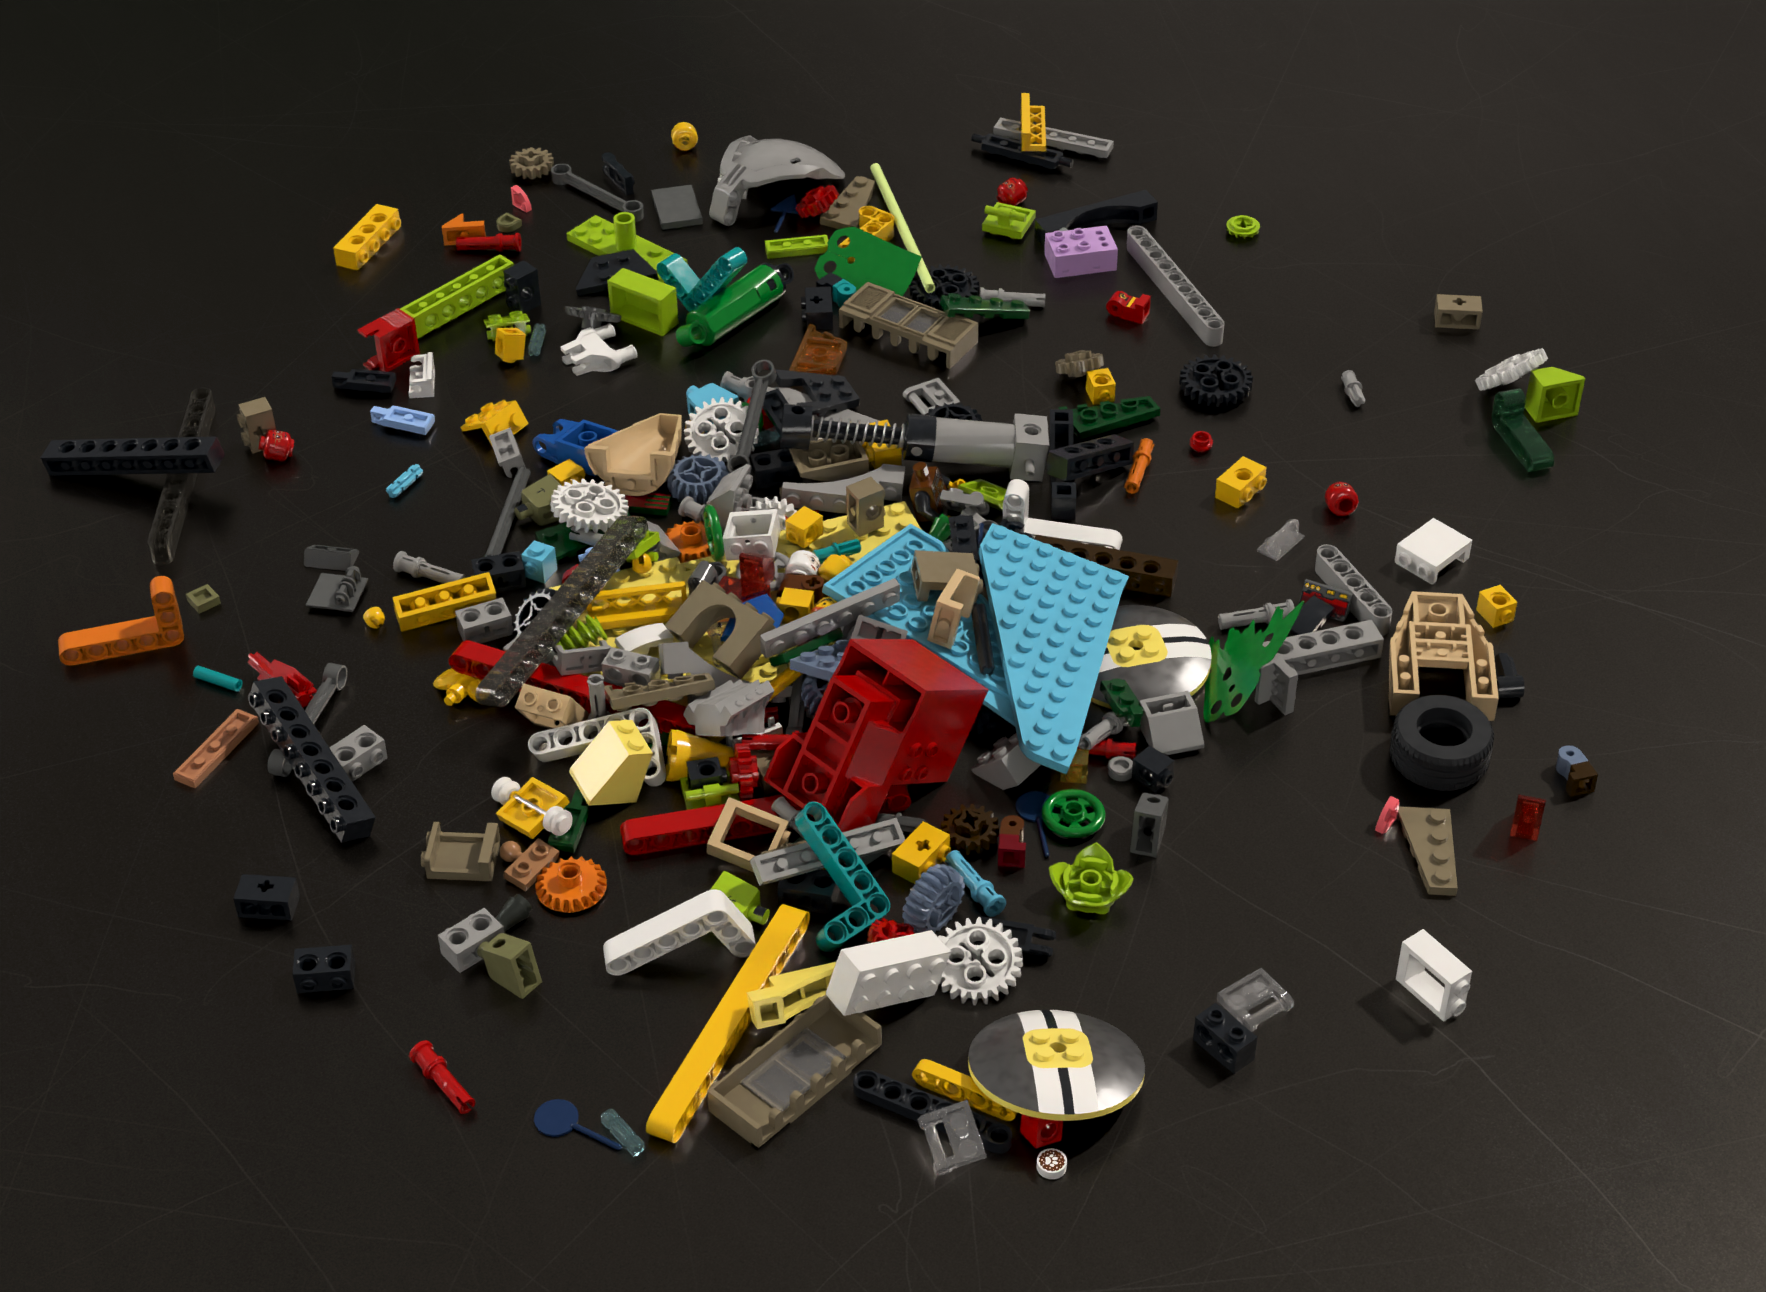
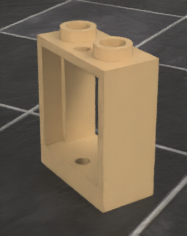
M523 684L515 705V709L533 724L548 729L586 721L589 713L572 697Z
M728 797L708 840L707 854L754 872L750 863L754 855L724 844V840L736 815L777 831L769 850L779 848L783 843L789 841L791 832L788 831L789 821Z

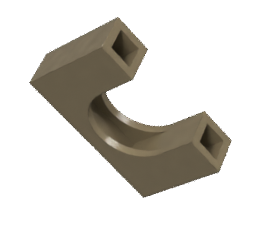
M702 580L665 624V627L677 640L688 642V646L693 648L714 623L725 618H736L733 632L713 657L726 671L742 679L762 654L760 635L775 629L773 625L775 621L765 612L759 614L758 610L750 603L742 604V601L732 592L726 594V591L714 582L711 585Z

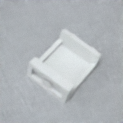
M1433 518L1397 544L1395 563L1428 583L1434 584L1437 581L1438 572L1453 560L1457 559L1464 563L1469 559L1472 540Z

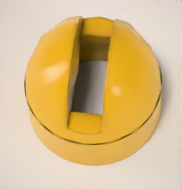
M643 553L637 559H632V569L636 573H646L651 570V558L647 553Z
M372 607L363 614V619L370 628L378 629L380 624H384L385 616L379 607Z

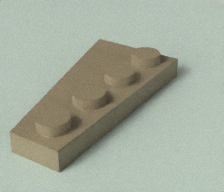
M856 176L838 196V199L829 207V210L820 216V224L836 229L847 227L859 228V209L867 206L868 202H870L875 189V180Z
M709 673L678 676L673 678V682L670 683L665 679H654L646 686L630 682L625 683L624 688L614 690L612 685L604 686L608 703L613 710L620 712L631 710L632 706L636 705L653 706L661 700L678 701L686 695L703 696L708 691L715 690L714 679Z
M1399 806L1397 820H1400L1402 824L1403 835L1409 841L1411 854L1417 860L1418 871L1428 894L1456 896L1458 887L1450 809Z

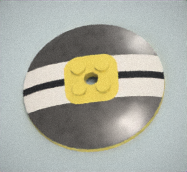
M1145 605L1118 606L1091 702L1111 709L1100 691V684L1103 680L1115 678L1126 680L1138 701L1189 691L1191 696L1194 695L1207 680L1211 669L1212 655L1206 637L1192 622L1174 612ZM1133 647H1138L1140 650H1134Z
M1032 1010L1002 1017L987 1025L975 1036L968 1054L970 1075L974 1083L986 1096L1012 1111L1047 1120H1084L1112 1113L1135 1098L1143 1085L1145 1076L1144 1058L1138 1046L1130 1037L1107 1022L1070 1011Z

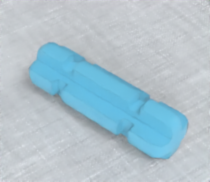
M415 464L409 467L407 472L405 471L393 484L391 483L386 488V492L391 498L398 497L402 490L407 489L416 481V478L423 474L420 465Z

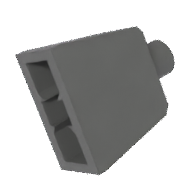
M1142 793L1134 811L1130 853L1157 857L1166 827L1169 802L1167 797L1158 794ZM1151 829V836H1146L1143 833L1144 830Z

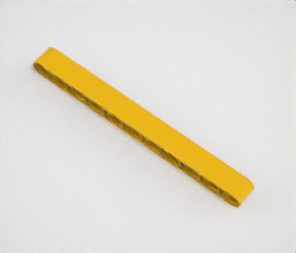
M785 904L779 907L652 1110L646 1124L647 1134L672 1143H676L705 1098L707 1090L714 1083L751 1022L746 992L770 987L768 977L781 973L805 934L810 921L809 912Z

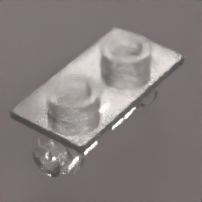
M1287 520L1280 530L1273 536L1265 539V543L1257 551L1278 561L1305 536L1298 532L1300 525L1298 520Z

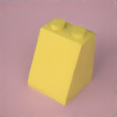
M633 720L608 721L571 766L569 773L589 806L636 803L653 753Z

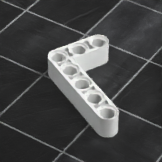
M1014 479L1009 482L1003 500V519L1023 523L1025 526L1023 529H1018L1020 532L1030 533L1033 539H1035L1036 535L1120 550L1123 539L1122 535L1116 530L1028 518V484L1020 479Z
M636 708L537 732L528 741L529 750L539 761L550 762L582 754L594 740V738L588 739L589 734L593 731H598L599 733L608 721L633 720L646 743H653L651 748L653 754L647 772L653 767H657V771L651 776H647L646 772L644 781L649 786L654 787L661 785L666 779V768L658 724L653 715L645 708ZM648 719V723L645 726L638 727L641 720ZM573 737L570 744L563 745L566 738ZM547 743V747L543 751H538L541 744Z
M709 890L607 940L603 945L606 970L611 975L626 974L711 931L734 956L740 958L748 957L756 945L753 928L748 919L722 891Z

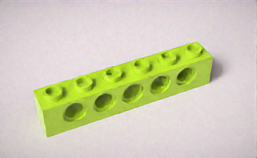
M499 254L400 308V310L415 319L417 338L423 337L450 320L506 291L503 271L513 266L514 263Z

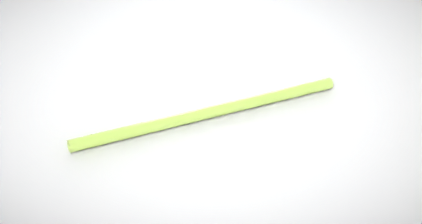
M878 163L872 164L870 167L890 214L894 216L895 225L907 251L921 256ZM921 258L916 271L925 291L932 293L936 287L923 258Z

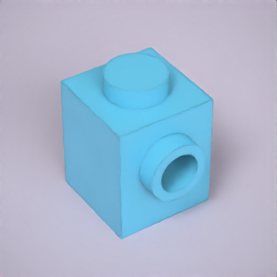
M534 540L521 554L525 577L545 584L557 570L556 553L553 546Z

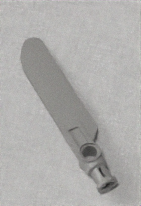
M727 371L723 375L720 387L737 393L738 397L743 398L744 402H747L752 395L755 380L753 376L739 378ZM767 387L766 392L779 388L789 404L796 405L801 402H813L807 394L791 388ZM834 409L829 410L823 416L825 421H830L832 417L833 421L839 422L841 418L842 422L847 423L849 419H851V423H857L860 420V424H866L867 421L869 423L879 421L849 409L835 412ZM817 414L812 415L815 417V420H821V417H818Z

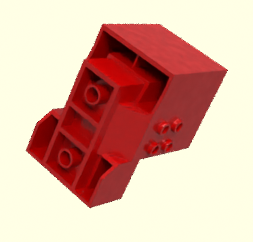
M850 639L841 661L827 685L808 732L793 733L777 747L763 780L802 809L809 802L821 803L842 832L874 824L891 785L948 781L989 689L913 639Z

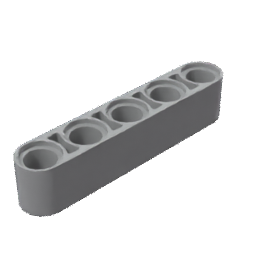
M1321 545L1317 549L1315 572L1328 586L1353 593L1351 613L1360 622L1372 620L1382 636L1388 634L1390 631L1392 608L1335 546Z

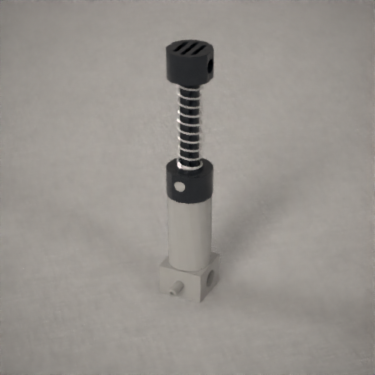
M784 404L780 448L809 450L812 437H814L815 441L818 438H823L824 442L827 439H832L833 443L838 439L843 444L846 440H850L852 445L855 441H859L861 446L864 442H868L869 446L877 443L879 447L883 443L888 448L891 444H894L897 449L900 447L903 450L904 460L1009 468L1010 479L1042 482L1049 450L1047 416L1015 413L1013 424L907 414L906 422L901 427H896V423L892 427L887 426V422L884 426L878 425V422L875 425H869V421L866 424H860V420L857 423H851V419L847 423L842 422L841 418L839 422L833 421L832 417L830 421H825L823 416L821 420H815V417L812 416V406Z

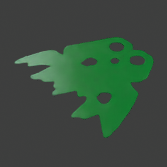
M1304 600L1284 619H1282L1284 610L1278 606L1263 633L1260 629L1255 634L1254 619L1241 634L1239 630L1235 631L1234 628H1230L1223 650L1220 648L1219 639L1214 642V637L1210 638L1209 646L1212 655L1210 670L1212 671L1205 681V722L1209 723L1217 720L1223 712L1225 716L1235 714L1243 707L1259 682L1261 676L1259 669L1271 662L1296 621ZM1273 633L1274 635L1270 643L1264 647L1262 644L1265 638ZM1230 667L1231 676L1223 681V676L1227 668ZM1235 684L1233 691L1229 692L1230 687ZM1241 693L1242 699L1240 703L1235 707H1231L1234 697ZM1221 700L1222 705L1215 714H1211L1213 705Z

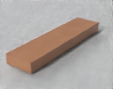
M236 709L173 773L174 780L196 788L259 724L258 717Z

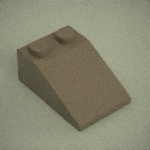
M822 438L817 441H810L809 450L789 449L799 475L802 478L833 482L869 472V460L859 441H855L852 445L850 440H846L843 444L838 439L833 443L832 439H827L824 442Z

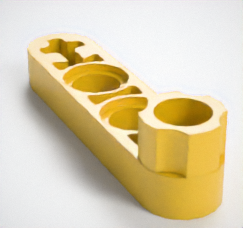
M920 1060L912 1072L913 1079L920 1086L999 1119L1012 1121L1018 1114V1112L1003 1107L986 1096L974 1083L972 1077L931 1060Z

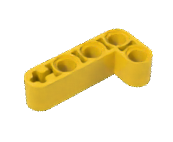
M863 206L859 209V229L889 242L894 237V216L873 206ZM849 237L840 243L838 247L846 248L850 244ZM849 257L847 260L848 263H854L855 258Z

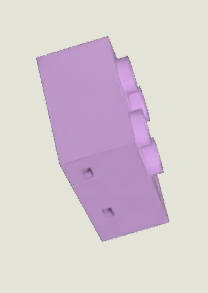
M1107 226L1076 228L1074 230L1061 228L1059 231L1045 233L1044 255L1055 278L1117 270L1118 248Z

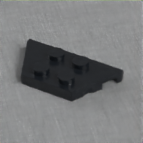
M634 249L592 257L576 287V292L578 296L608 290L607 280L622 268L654 280H659L657 271Z

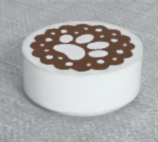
M1049 1148L1039 1153L1037 1157V1171L1042 1177L1058 1179L1065 1174L1067 1158L1062 1151Z

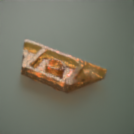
M809 324L789 371L836 375L847 350V341L834 337L833 334L827 331L822 334L816 331L815 325Z

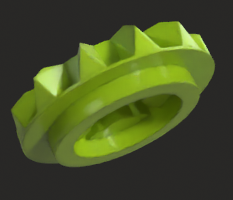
M1245 215L1232 217L1226 224V230L1229 231L1230 235H1235L1236 238H1253L1254 235L1259 233L1260 223L1256 219Z

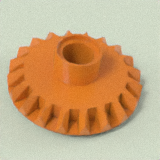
M683 521L682 525L674 524L673 528H667L665 534L681 552L678 556L680 563L711 556L703 521L699 523L694 521L686 523Z
M570 856L569 860L559 858L557 863L550 862L549 867L542 868L541 874L537 875V882L535 883L536 894L540 902L552 910L565 913L582 911L595 905L605 894L607 888L605 871H602L600 864H594L592 859L585 861L582 856L578 859Z

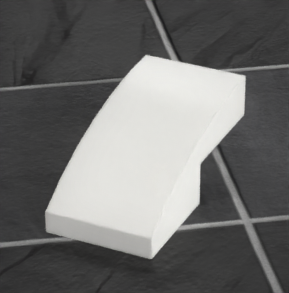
M657 623L630 630L615 638L614 643L619 649L648 655L650 647H658V644L673 643L674 636L663 623Z

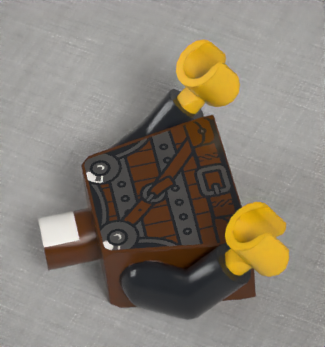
M918 462L913 465L914 473L909 486V492L917 522L930 521L933 523L935 517H939L943 511L944 504L940 500L942 490H947V488L948 490L950 488L958 489V485L965 483V481L958 479L952 483L950 478L940 474L937 467H927L925 462Z

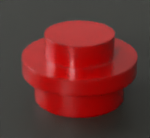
M1197 431L1190 438V446L1198 452H1204L1212 448L1213 440L1209 433Z

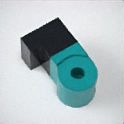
M831 272L816 281V287H831L832 301L836 302L839 307H842L844 302L856 292V287Z

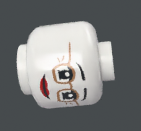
M799 550L791 555L785 571L786 574L818 575L817 571L820 561L812 552Z

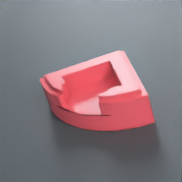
M518 185L511 187L513 205L526 213L531 211L532 207L525 192Z
M1390 796L1379 816L1375 831L1384 834L1396 821L1400 803L1399 799Z

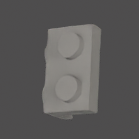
M1279 656L1259 669L1261 676L1256 686L1255 702L1259 705L1270 700L1284 715H1287L1294 711L1298 674L1294 668L1290 667Z

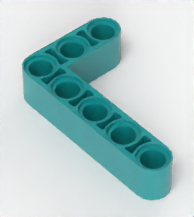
M735 247L718 258L706 274L699 279L679 254L674 253L657 264V272L666 284L676 287L677 298L690 312L722 291L746 265L747 256L741 248Z
M809 802L797 814L795 824L852 906L829 921L816 935L817 946L822 951L832 952L870 928L876 919H882L890 910V901L826 808L821 803ZM807 814L812 815L815 818V822L810 821ZM822 836L827 837L830 840L831 845L825 843ZM838 859H842L847 867H843ZM854 881L860 883L863 890L858 889ZM870 904L877 907L878 913L871 909ZM849 918H852L856 921L857 927L853 926L849 922ZM827 932L833 933L836 941L831 940Z

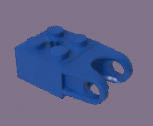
M559 419L552 425L553 434H539L533 438V447L541 457L557 464L571 459L577 465L583 467L585 474L595 477L596 475H594L587 462L584 448L590 443L618 432V430L584 419L581 422ZM539 441L545 444L546 450L540 446Z

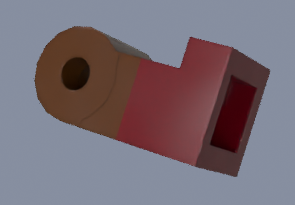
M1009 815L1001 821L998 866L1025 868L1026 843H1023L1024 821L1019 816Z

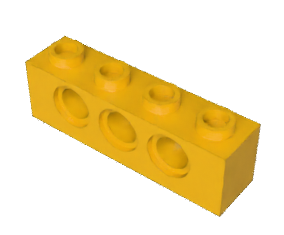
M376 204L333 247L336 265L359 271L401 227L398 209Z
M486 572L393 597V604L400 630L403 632L456 618V610L495 600L496 591L490 573Z

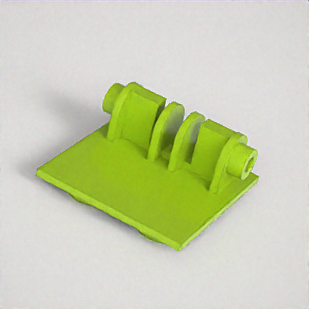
M513 311L509 313L510 316L501 317V314L488 315V319H483L486 328H490V331H486L487 339L496 341L497 328H506V326L513 328V325L527 336V334L531 333L530 325H526L527 322H530L529 317L526 313L522 314V311Z

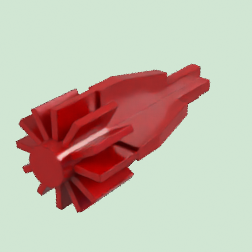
M258 652L254 655L252 653L248 655L250 659L247 663L260 674L257 677L258 680L282 676L301 706H308L309 701L314 697L312 694L316 693L317 690L313 687L314 684L299 671L275 659L270 663Z

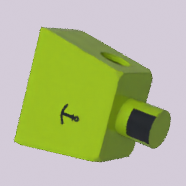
M723 871L710 890L722 891L750 923L754 921L764 925L769 918L770 910L760 905V891L758 888L729 872Z

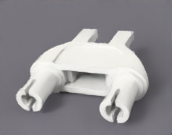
M611 323L596 329L586 328L579 333L576 340L561 346V351L566 355L562 357V361L566 365L572 363L578 365L572 368L576 376L591 371L610 372L618 369L622 363L637 358V351L633 345L615 351L603 341L616 335Z

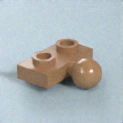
M538 838L522 853L518 843L507 841L500 847V856L504 861L513 863L504 871V879L526 892L537 881V875L541 874L542 868H548L550 862L555 863L559 859L560 851Z

